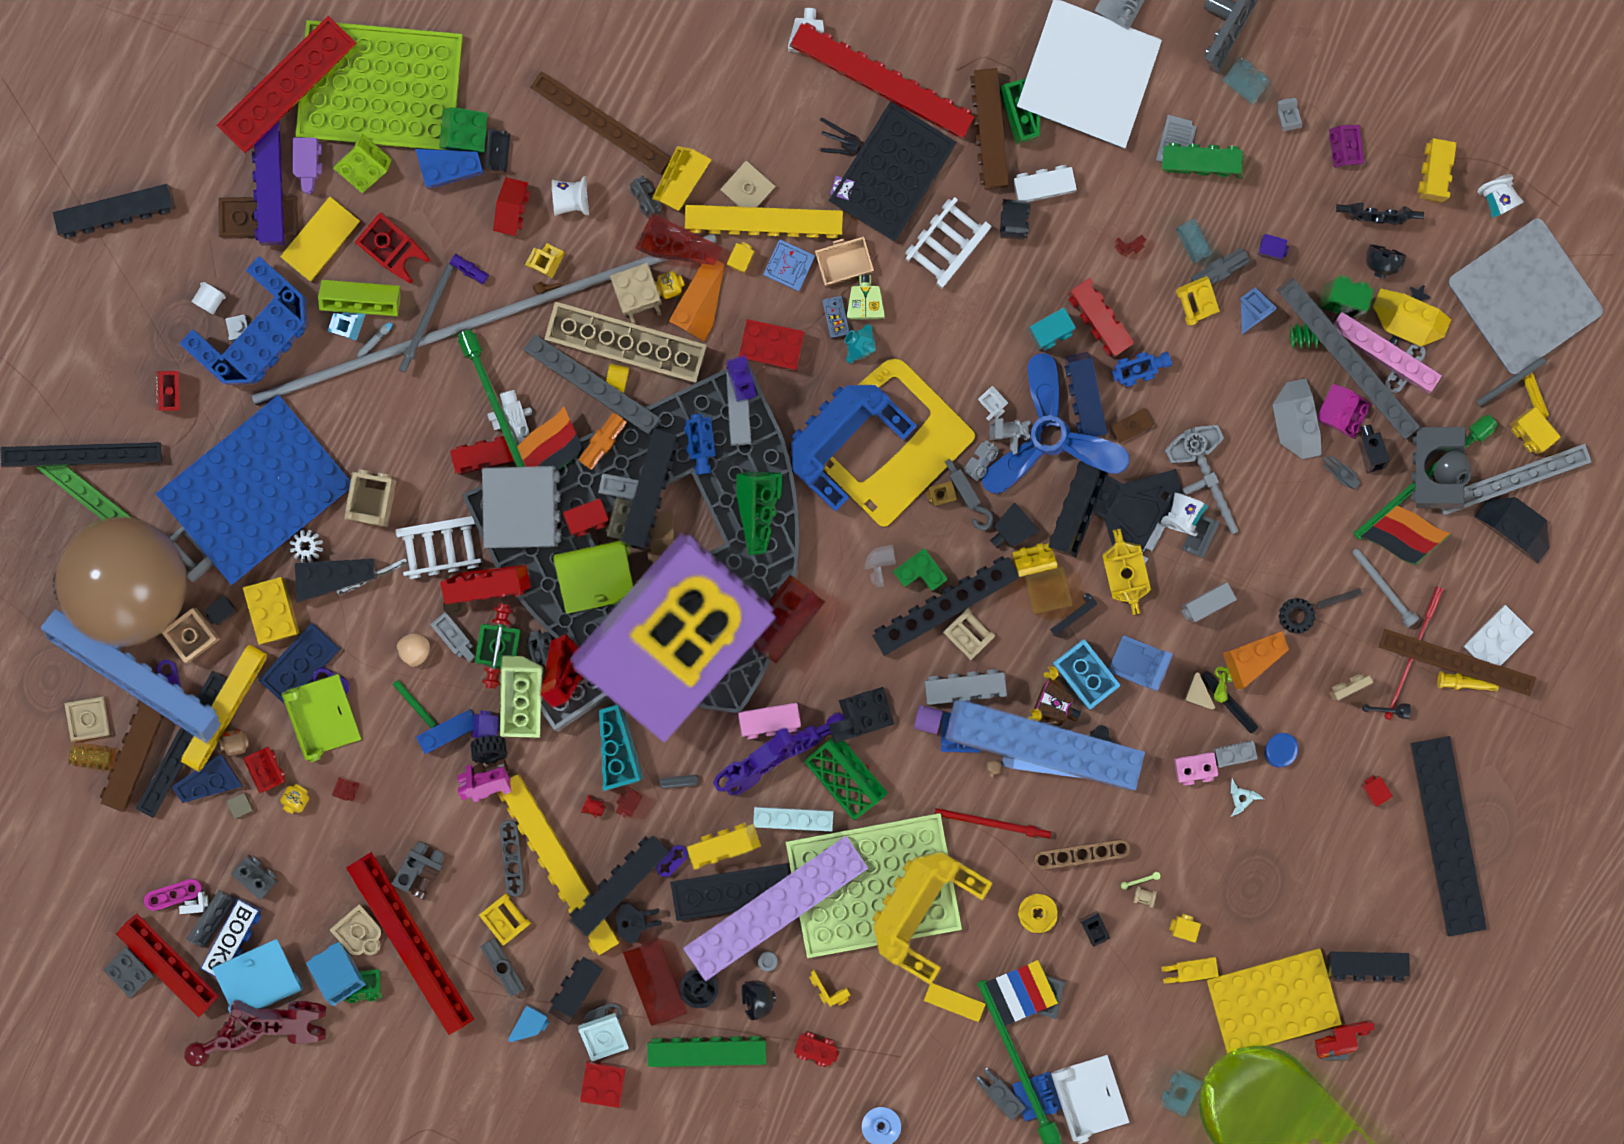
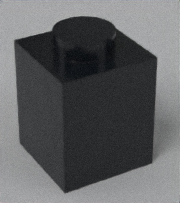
M223 595L205 609L207 612L205 616L212 625L214 623L221 625L237 613L238 610L227 595Z

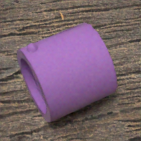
M919 704L914 729L937 735L943 710Z

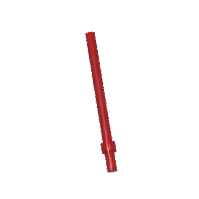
M935 808L934 814L940 813L941 817L1023 833L1033 838L1038 836L1050 839L1051 831L1038 829L1033 825L1023 826Z

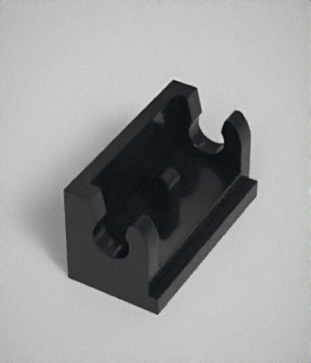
M489 129L485 165L487 171L507 173L511 133L504 130L501 132Z

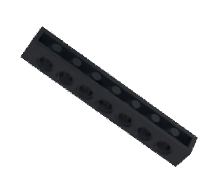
M1003 556L993 561L994 565L987 568L984 566L976 571L977 575L973 578H970L968 575L959 581V586L953 588L951 585L942 590L943 595L936 598L934 595L925 600L926 605L921 608L916 605L908 610L909 615L904 618L899 615L891 620L892 624L885 627L882 625L875 629L874 632L876 634L872 636L882 654L885 656L1020 578L1010 558L1004 559ZM993 570L1001 572V579L999 581L992 580L991 572ZM978 579L982 580L985 584L984 589L981 591H977L974 588V582ZM960 589H964L968 594L967 599L964 601L957 598V592ZM943 599H947L951 603L947 611L940 608V602ZM925 609H931L934 613L933 618L929 621L923 618L922 614ZM908 619L916 621L917 626L914 630L906 628L905 624ZM891 629H897L900 632L897 640L889 638L888 634Z

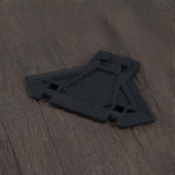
M1176 469L1125 484L1107 475L1093 513L1104 518L1112 546L1116 542L1113 530L1121 529L1123 540L1141 545L1143 555L1146 549L1153 551L1165 529V526L1161 524V520L1164 516H1168L1169 512L1171 513V503L1174 500V494L1183 495ZM1163 492L1168 493L1165 500L1161 499ZM1143 556L1144 562L1146 564L1148 558Z

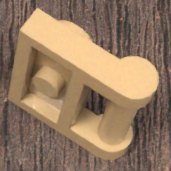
M967 608L943 633L972 660L996 635L992 631L989 632L971 614L972 611ZM965 619L984 637L981 642L962 624Z

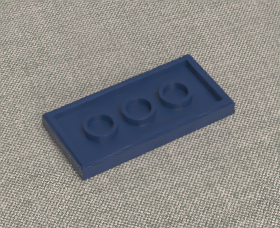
M311 622L258 681L285 704L282 693L310 683L313 680L314 671L319 667H325L341 648Z

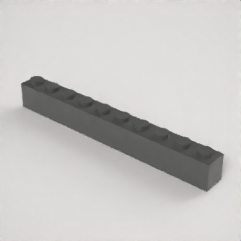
M1290 277L1276 289L1402 438L1406 439L1420 427L1295 279Z

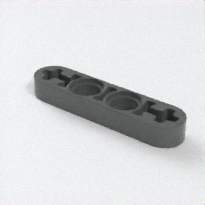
M506 820L500 826L507 893L516 897L524 891L519 829L515 821ZM507 823H510V826L515 828L511 831V837L516 836V840H504V837L508 838V831H504ZM508 843L516 845L517 850L514 854H509L506 851ZM509 863H517L519 867L517 873H510L508 871ZM520 875V879H516V884L520 885L521 888L517 890V893H514V890H510V886L513 885V879L509 880L508 876L515 877Z

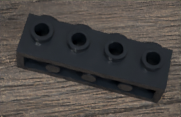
M1331 951L1327 955L1328 978H1334L1335 982H1343L1346 979H1353L1354 982H1365V979H1373V982H1385V979H1391L1394 983H1403L1404 980L1410 977L1409 953Z

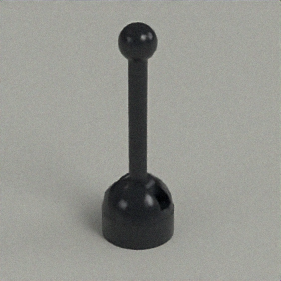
M1407 703L1399 704L1396 708L1369 707L1367 704L1362 706L1364 712L1369 710L1395 712L1399 718L1409 719L1410 704Z

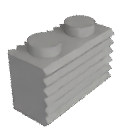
M1251 740L1213 748L1216 765L1219 768L1257 760L1255 744Z

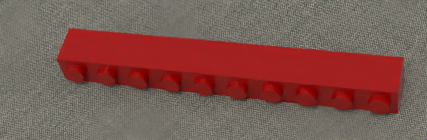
M807 22L805 25L803 23L799 25L789 47L960 139L964 138L974 119L970 110L954 106V102L944 97L941 99L937 97L935 91L919 87L920 83L913 79L908 81L902 78L903 74L894 69L889 71L884 68L886 65L877 60L873 62L867 59V54L861 51L854 52L847 43L834 41L832 35L826 32L822 34L817 32L816 27Z
M370 852L347 866V871L447 1034L451 1035L475 1020L374 854Z

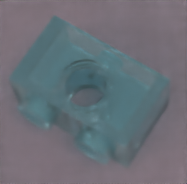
M1179 1069L1177 1073L1174 1072L1169 1081L1171 1086L1168 1091L1165 1090L1163 1092L1161 1101H1163L1162 1106L1185 1118L1202 1081ZM1177 1088L1185 1089V1094L1182 1097L1175 1096Z

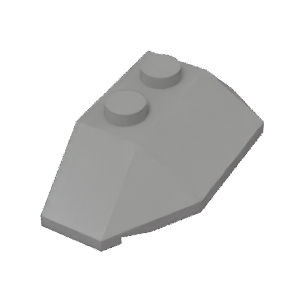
M1307 379L1286 382L1272 404L1279 442L1301 459L1320 456L1321 435L1313 395Z

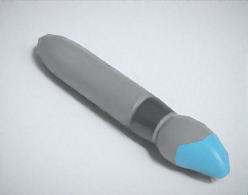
M393 323L384 324L380 331L359 350L357 357L365 356L384 335L389 333Z

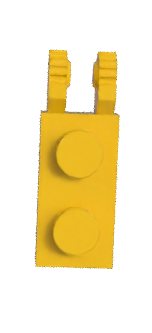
M1216 957L1176 962V964L1161 967L1162 971L1165 972L1176 969L1178 972V976L1164 978V984L1219 977Z

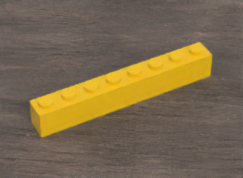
M686 205L685 229H689V233H701V229H707L712 234H720V230H728V234H740V231H748V235H760V232H767L768 236H779V232H787V236L799 237V233H807V237H818V234H826V238H838V234L842 235L843 210Z

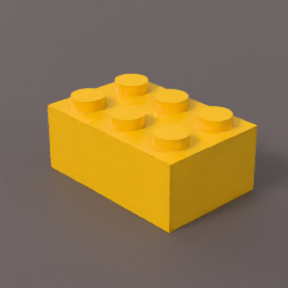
M284 577L243 587L259 645L300 634Z

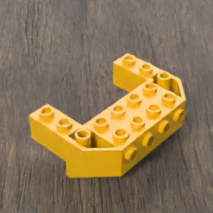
M942 851L917 856L912 861L908 859L903 867L905 873L902 878L897 877L893 884V887H895L892 894L888 893L882 902L884 904L881 911L877 910L872 918L880 955L930 985L941 967L910 948L909 941L944 883L947 884L950 880L983 900L993 884L990 880Z

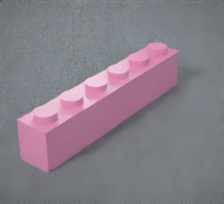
M1341 312L1333 324L1352 347L1390 371H1393L1396 375L1428 395L1442 377L1436 371Z

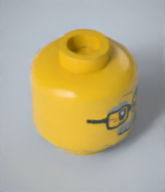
M675 271L659 275L655 282L659 296H663L665 299L680 295L682 293L681 287L685 286L682 276H677Z
M297 784L288 786L280 798L281 804L284 805L282 809L292 815L294 812L301 813L310 799L307 794L308 791Z

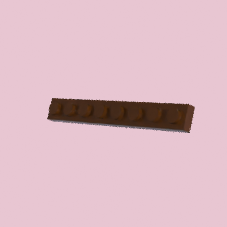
M542 71L530 88L658 174L661 175L670 162L671 157Z
M1388 629L1383 630L1378 645L1379 648L1531 696L1536 680L1534 676Z

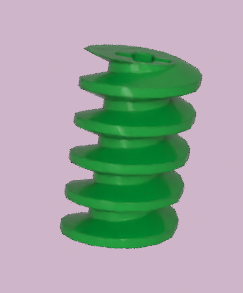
M1298 323L1294 325V328L1290 324L1289 340L1292 348L1295 347L1296 343L1299 344L1300 348L1303 347L1304 343L1310 348L1312 342H1314L1315 348H1318L1320 341L1305 323L1301 328Z

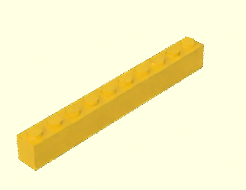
M517 774L510 778L511 792L504 794L501 790L497 794L502 802H507L509 806L507 811L512 818L516 817L519 822L517 825L522 835H527L530 840L527 842L532 852L536 851L539 855L537 860L540 866L548 870L549 875L547 877L553 886L557 885L560 890L558 895L563 903H568L570 907L568 912L570 914L576 907L580 909L583 906V899L590 893V890L520 774ZM606 918L587 936L590 940L588 943L593 953L597 952L598 955L620 943Z

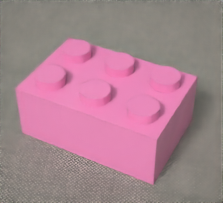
M797 703L738 713L742 736H746L747 739L758 738L760 733H766V736L776 735L778 730L785 727L789 732L798 731L797 727H801Z

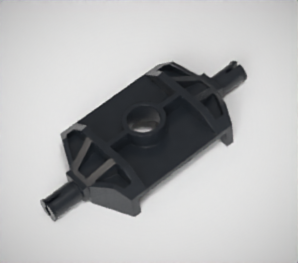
M1364 203L1336 204V212L1348 213L1347 215H1350L1353 221L1355 219L1361 223L1365 221L1378 224L1401 225L1407 220L1424 219V211H1412L1406 206H1403L1399 211L1385 210V212H1378L1376 208H1366V210H1363Z

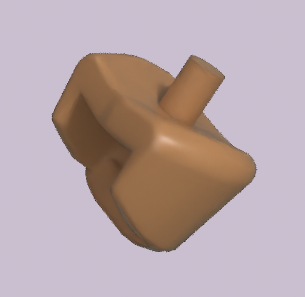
M999 760L988 761L986 771L990 772L989 776L993 777L994 774H1000L1001 762Z

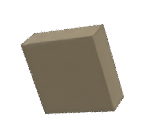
M246 793L226 801L234 819L253 811Z

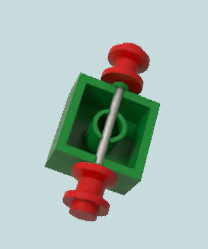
M499 603L498 607L493 609L497 612V616L495 619H492V623H498L497 626L481 624L475 663L491 665L490 667L492 668L484 667V671L487 672V678L483 679L482 683H485L486 688L497 689V685L501 686L498 678L499 674H502V670L496 668L502 667V656H518L522 630L505 627V625H511L508 616L513 613V610L510 609V605Z

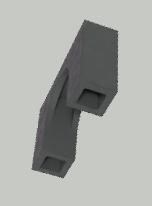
M1419 427L1417 434H1413V445H1416V453H1413L1412 460L1413 464H1416V471H1412V483H1416L1415 490H1412V502H1415L1416 508H1464V484L1436 483L1426 475L1425 468L1429 459L1437 453L1454 450L1466 452L1465 427Z

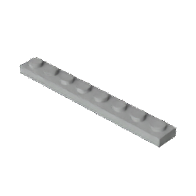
M1586 445L1576 446L1465 486L1464 508L1591 463ZM1440 508L1442 515H1446L1454 511L1463 509Z

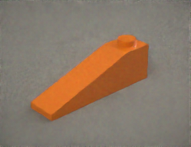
M709 255L706 256L669 320L670 324L705 342L714 325L724 263Z

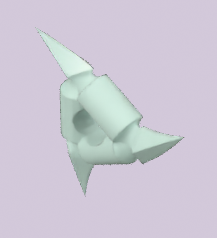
M1233 778L1231 794H1233L1232 797L1236 808L1230 817L1244 811L1253 799H1264L1254 791L1238 788ZM1242 794L1246 796L1244 802L1239 800V796Z

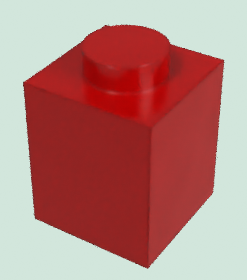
M1372 775L1364 780L1365 784L1361 785L1370 802L1375 807L1393 797L1381 776L1375 777Z

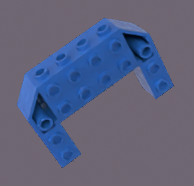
M260 256L254 260L246 271L267 289L274 298L231 346L221 354L193 329L179 343L217 379L226 385H245L260 382L268 369L276 365L279 357L292 347V343L304 334L308 326L307 298Z
M846 385L843 388L839 386L832 393L834 398L830 402L826 400L818 408L820 412L816 417L811 415L805 422L807 426L802 431L798 429L792 435L794 439L791 442L792 471L833 511H837L849 496L822 471L825 468L823 465L870 416L876 415L895 435L904 440L917 426L876 385Z

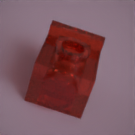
M343 776L338 777L332 796L344 801L350 800L353 802L360 783Z
M628 786L624 789L627 792L626 795L622 793L616 802L619 806L615 812L624 818L627 815L629 817L632 816L643 798V795Z

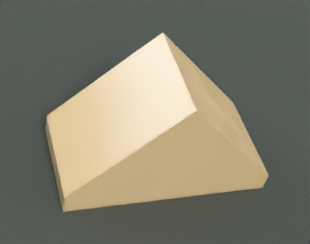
M1199 672L1193 673L1184 700L1211 710L1214 709L1215 706Z

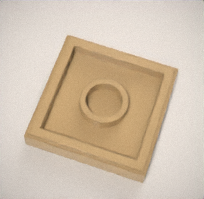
M104 696L64 703L71 742L111 735Z

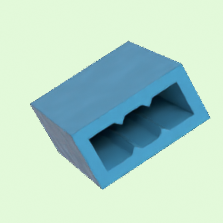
M340 942L331 944L327 950L313 956L306 963L324 999L332 1006L366 985L351 955Z

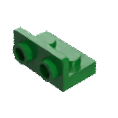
M380 969L359 971L366 985L343 1001L347 1003H357L359 1000L373 1002L383 998Z

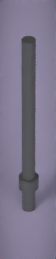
M446 265L409 348L405 349L404 359L398 369L403 373H406L411 360H414L417 354L416 349L454 269L452 265Z

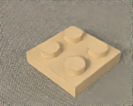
M1359 673L1349 678L1351 682L1347 684L1341 682L1333 686V691L1329 692L1332 700H1340L1372 684L1373 681L1370 675Z

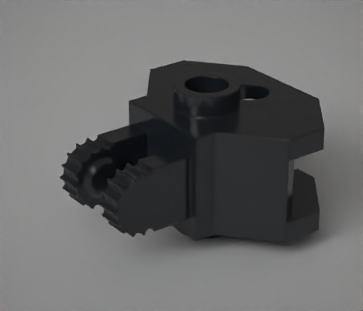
M631 902L622 903L615 916L619 936L628 943L637 942L642 931L650 927L662 925L661 920L646 923L645 919L647 915L660 913L659 908L644 911V909L639 910ZM627 921L629 925L624 926L622 922Z

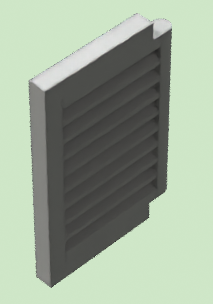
M1167 115L1156 161L1162 162L1163 147L1169 146V143H1179L1180 147H1188V144H1193L1197 126L1192 125L1190 120Z

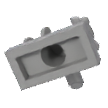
M993 419L990 421L989 441L1010 438V450L1016 455L1018 454V438L1020 436L1024 440L1031 438V435L1028 433V426L1031 424V421L1027 420L1021 424L1019 420L1003 422V419Z

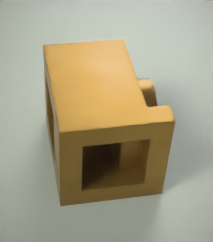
M952 481L929 487V492H926L929 504L933 503V506L957 500ZM938 491L944 492L943 498L937 497Z

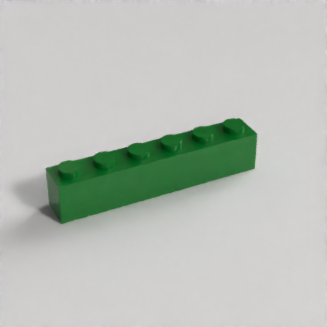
M760 1035L750 1036V1039H742V1036H730V1039H722V1036H712L711 1040H703V1037H691V1040H683V1037H672L671 1041H663L662 1037L651 1038L652 1041L647 1042L648 1067L766 1065V1039H762Z

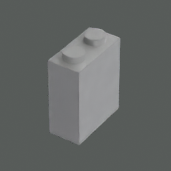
M1228 582L1184 603L1181 613L1186 621L1196 622L1237 599Z

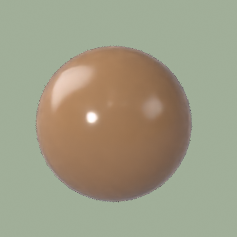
M129 517L103 519L79 531L64 548L55 574L57 600L67 620L75 629L89 639L111 646L136 645L158 636L167 629L178 615L187 589L185 564L173 541L154 525Z

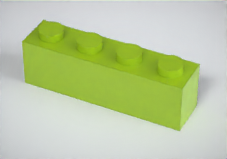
M321 280L318 294L319 310L398 316L401 301L400 286Z

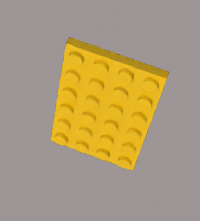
M1321 948L1206 979L1228 1056L1342 1024Z

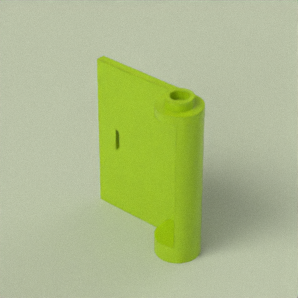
M621 541L553 555L566 614L613 604L631 591L633 583L627 555H630L628 546L621 545Z
M339 674L304 684L282 693L305 760L310 762L321 759L324 751L361 740Z

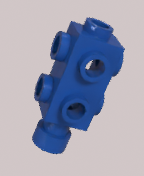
M1168 351L1160 353L1158 357H1153V354L1148 355L1147 352L1136 355L1137 359L1129 361V358L1117 361L1118 365L1114 366L1112 375L1114 381L1119 382V385L1124 384L1125 387L1137 384L1136 380L1143 378L1144 381L1154 379V374L1158 373V369L1171 367L1172 361ZM1142 364H1147V371L1141 369ZM1123 370L1129 371L1128 377L1123 376Z
M694 414L691 415V419L686 420L684 428L689 442L687 452L691 459H696V475L711 473L708 457L715 456L711 417Z

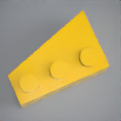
M1433 138L1429 143H1426L1424 154L1427 155L1426 162H1423L1421 174L1424 175L1423 181H1420L1418 185L1419 199L1443 203L1450 198V192L1447 191L1449 182L1452 181V175L1450 174L1454 165L1456 142Z
M677 146L652 199L672 210L679 211L712 159L694 149Z
M746 823L734 826L735 830L732 831L726 828L718 831L716 836L710 833L702 836L701 841L688 846L687 850L694 870L706 864H713L719 860L760 847L761 844L754 824L746 826Z

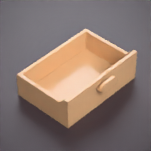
M864 237L847 242L844 239L834 241L833 246L815 251L825 286L874 272Z

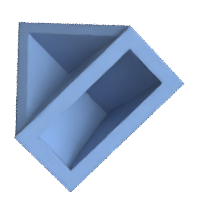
M1256 287L1240 298L1242 334L1276 310V307Z

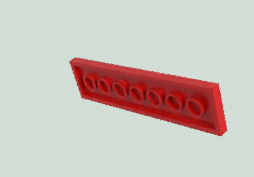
M327 16L216 126L246 154L357 45L356 42Z

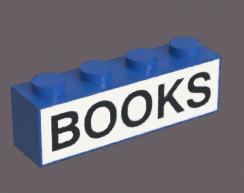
M243 898L238 899L200 969L215 976L212 970L213 967L241 955L243 952L241 947L244 941L248 942L253 932L250 930L254 924L257 925L262 917L260 914L262 909Z

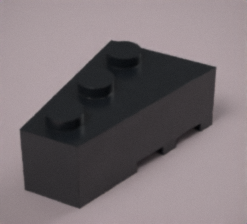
M584 956L581 961L578 959L575 961L571 968L574 971L571 977H565L560 985L563 987L560 994L556 992L550 1001L553 1005L548 1013L566 1024L570 1023L603 968Z

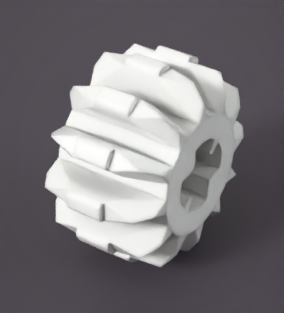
M301 530V537L294 534L293 537L297 541H290L291 545H295V548L290 549V552H297L294 556L295 559L301 556V562L305 563L306 558L309 562H313L312 555L317 559L320 557L316 553V551L323 552V548L318 547L323 541H316L319 534L316 533L312 536V530H308L307 535L304 530ZM304 542H310V550H303L304 546L302 545Z

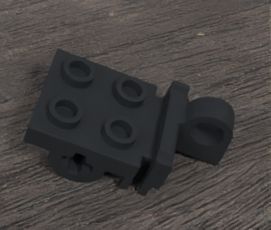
M880 687L838 700L844 720L828 724L834 743L894 725L884 688Z

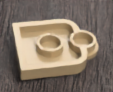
M360 903L330 928L331 933L352 955H360L363 952L366 955H375L380 950L379 938L382 933L381 927Z

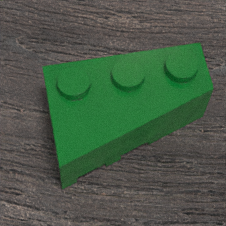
M1026 78L1004 84L999 89L1016 145L1035 140L1040 136V116L1016 107Z

